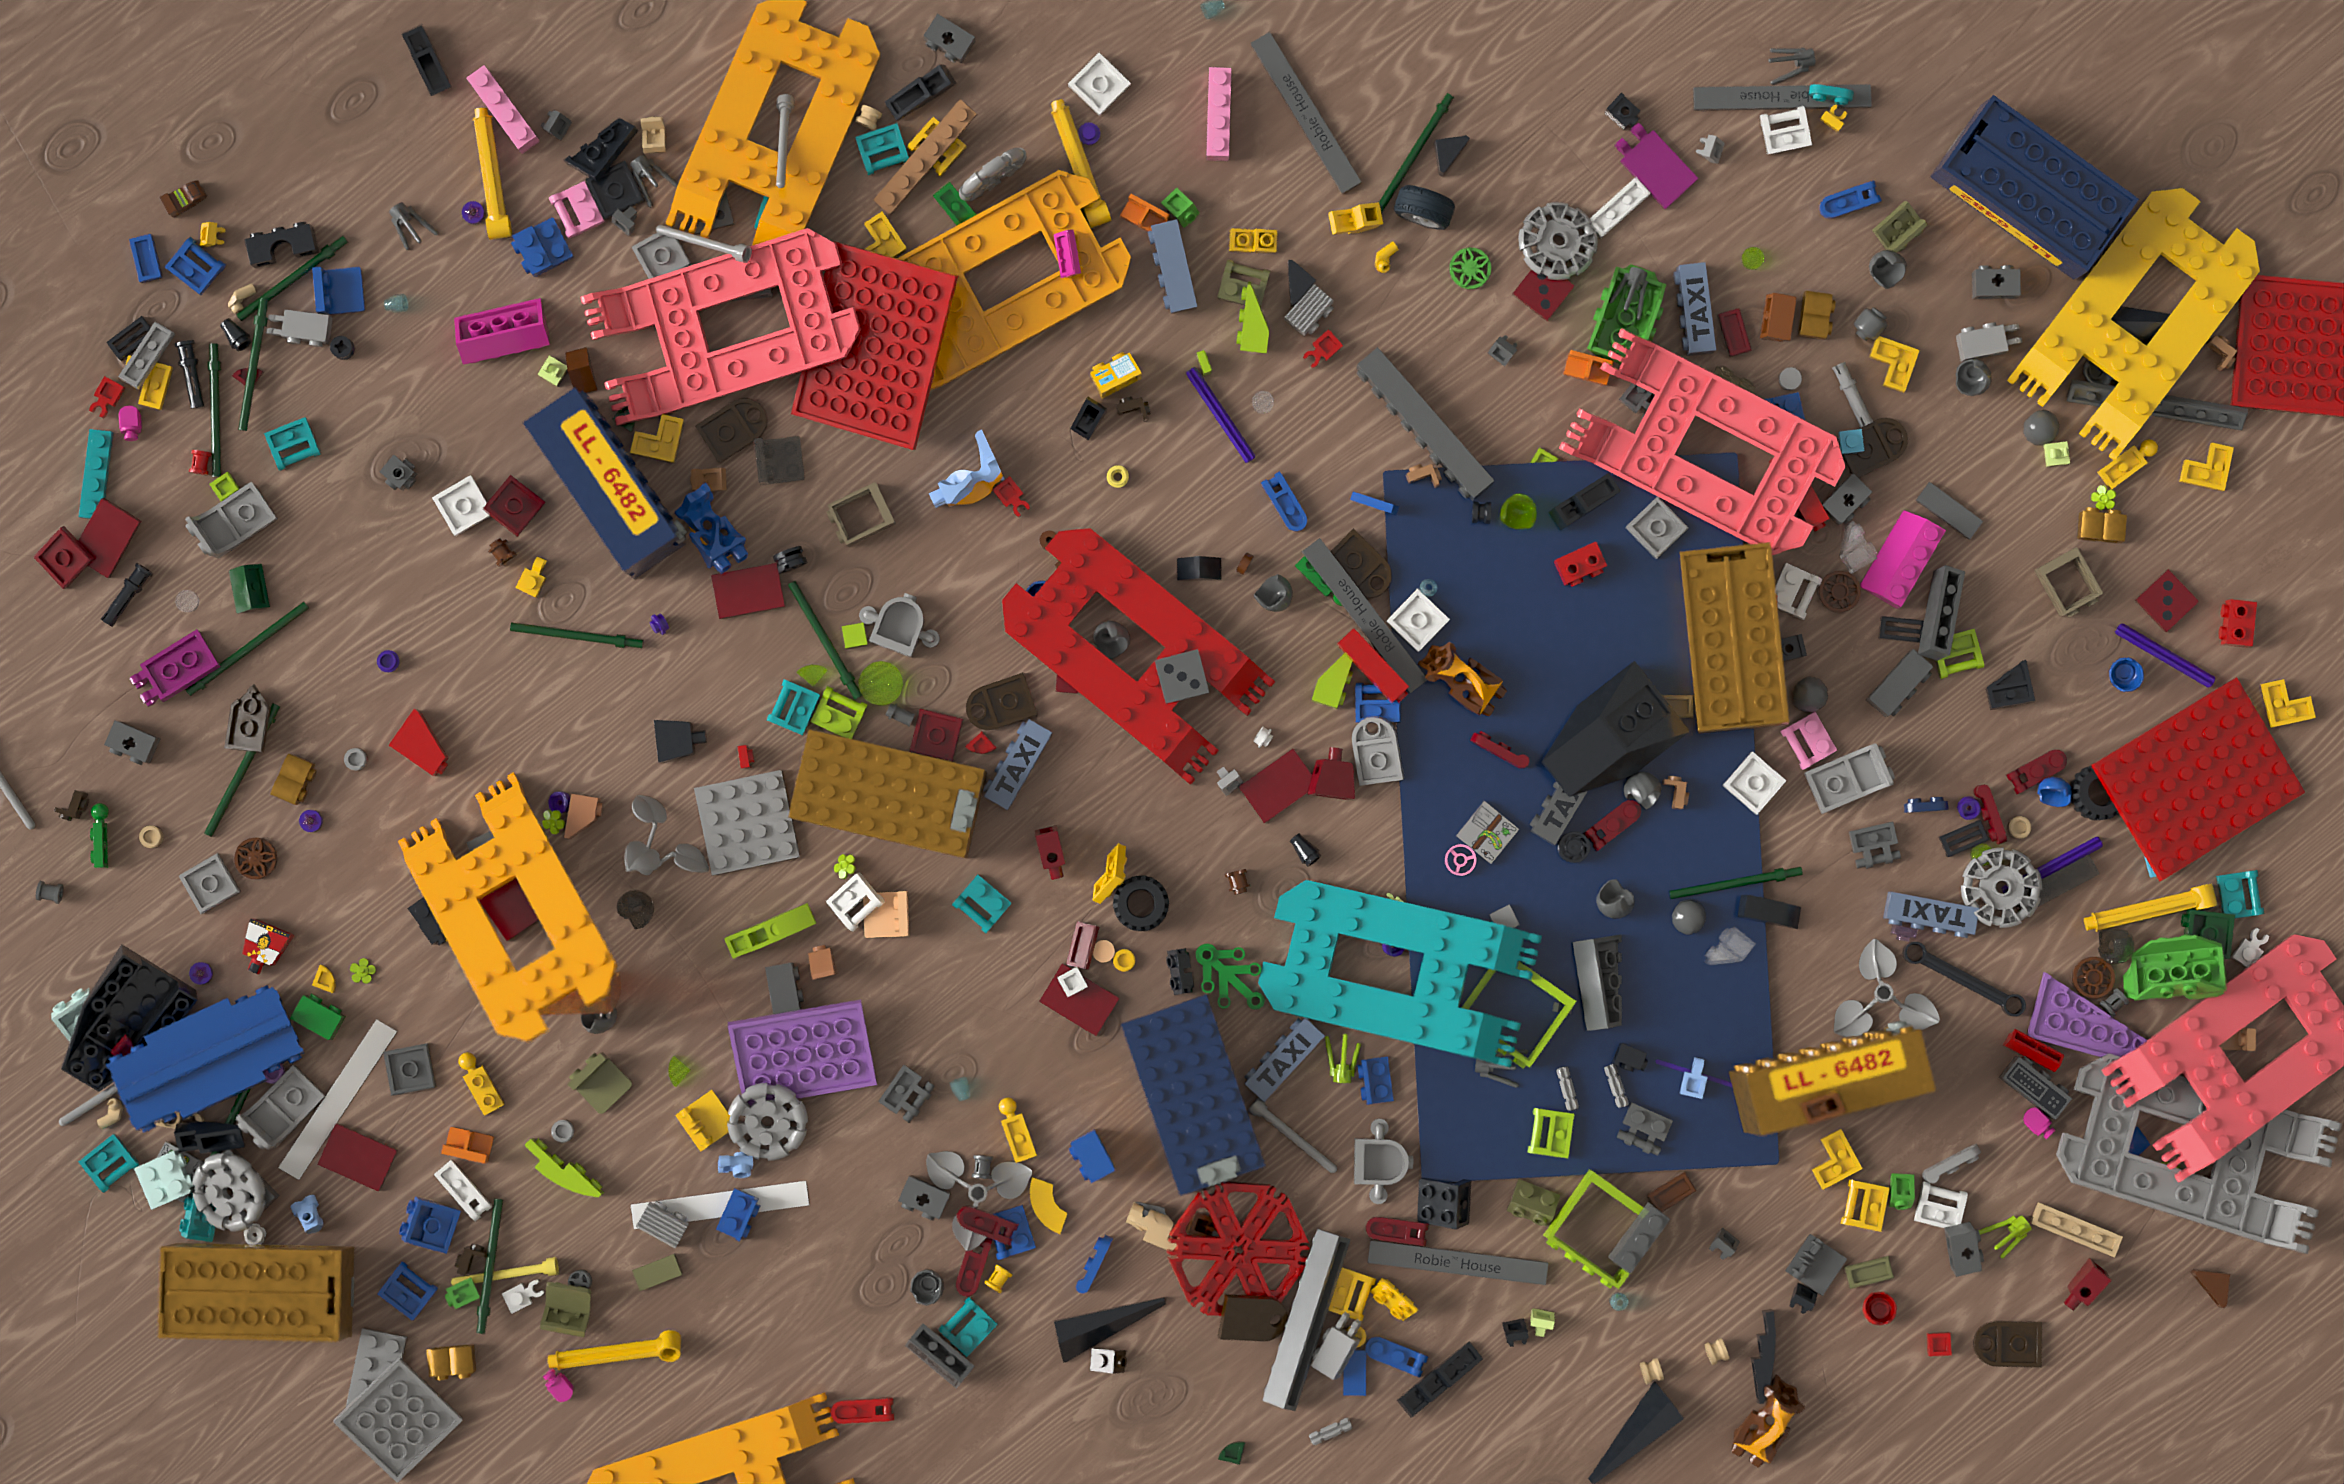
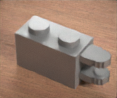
M284 310V316L268 315V320L271 322H283L282 330L267 328L266 334L282 336L287 339V343L300 344L301 341L309 342L310 346L322 347L323 344L330 343L333 318L329 315Z
M1996 322L1984 324L1983 329L1975 330L1974 327L1961 329L1962 333L1956 336L1961 362L1971 358L1979 359L2004 354L2009 351L2008 346L2023 343L2021 337L2006 340L2005 336L2006 332H2015L2020 329L2019 324L1997 326Z
M1347 1312L1343 1313L1336 1326L1327 1329L1322 1338L1324 1343L1313 1354L1314 1361L1311 1366L1333 1380L1340 1378L1361 1340L1355 1336L1361 1325V1321L1358 1319L1353 1322L1349 1332L1343 1329L1350 1316Z

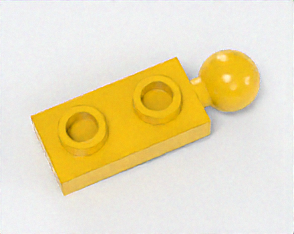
M2146 439L2141 443L2139 450L2135 445L2097 473L2108 488L2113 489L2146 465L2147 461L2144 457L2154 456L2158 451V445L2154 440Z
M465 1052L461 1054L458 1059L459 1066L468 1071V1074L464 1075L463 1079L483 1115L485 1116L503 1106L504 1102L484 1066L476 1068V1057L472 1053Z
M1007 1097L999 1103L1000 1112L1007 1116V1119L1001 1120L1015 1163L1035 1157L1037 1154L1023 1114L1015 1115L1016 1102L1012 1098Z

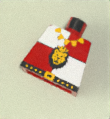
M251 918L242 954L252 958L247 970L260 975L264 963L275 966L293 939L294 934Z

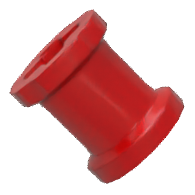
M191 450L193 459L189 473L208 475V460L212 453Z

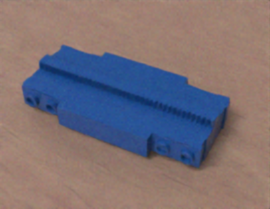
M267 985L255 991L256 995L250 998L245 995L236 999L235 1005H232L230 1000L226 998L145 1036L147 1046L144 1047L143 1044H140L130 1049L132 1053L124 1057L122 1054H119L109 1059L111 1063L106 1064V1066L113 1075L112 1079L131 1117L129 1118L131 1124L137 1131L143 1130L144 1133L156 1128L155 1123L164 1120V1123L177 1118L176 1113L179 1112L185 1120L267 1081L264 1074L265 1071H268L270 1074L281 1069L280 1064L289 1061L291 1064L302 1059L301 1055L305 1052L298 1043L297 1034L281 1003L282 999L274 987L269 988Z

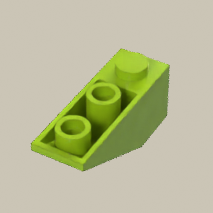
M1248 281L1247 287L1242 289L1241 300L1246 302L1245 309H1240L1239 322H1243V329L1237 333L1236 344H1241V351L1267 353L1269 326L1253 285Z
M1345 653L1318 679L1311 699L1312 702L1337 709L1338 704L1343 706L1346 693L1343 692L1345 683L1350 684L1353 672L1349 671L1352 661Z

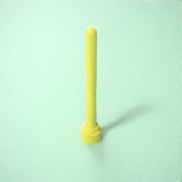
M556 1257L546 1258V1261H542V1264L494 1271L492 1281L537 1273L548 1274V1276L558 1275V1261ZM484 1273L455 1277L451 1280V1284L455 1285L470 1277L474 1284L481 1283L484 1279Z

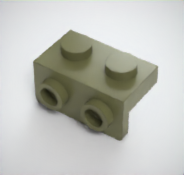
M1904 201L1872 231L1886 250L1897 253L1907 247V243L1914 237L1922 234L1928 223L1920 219L1909 202Z
M1518 1179L1507 1211L1516 1217L1526 1218L1537 1225L1548 1227L1554 1218L1560 1195Z

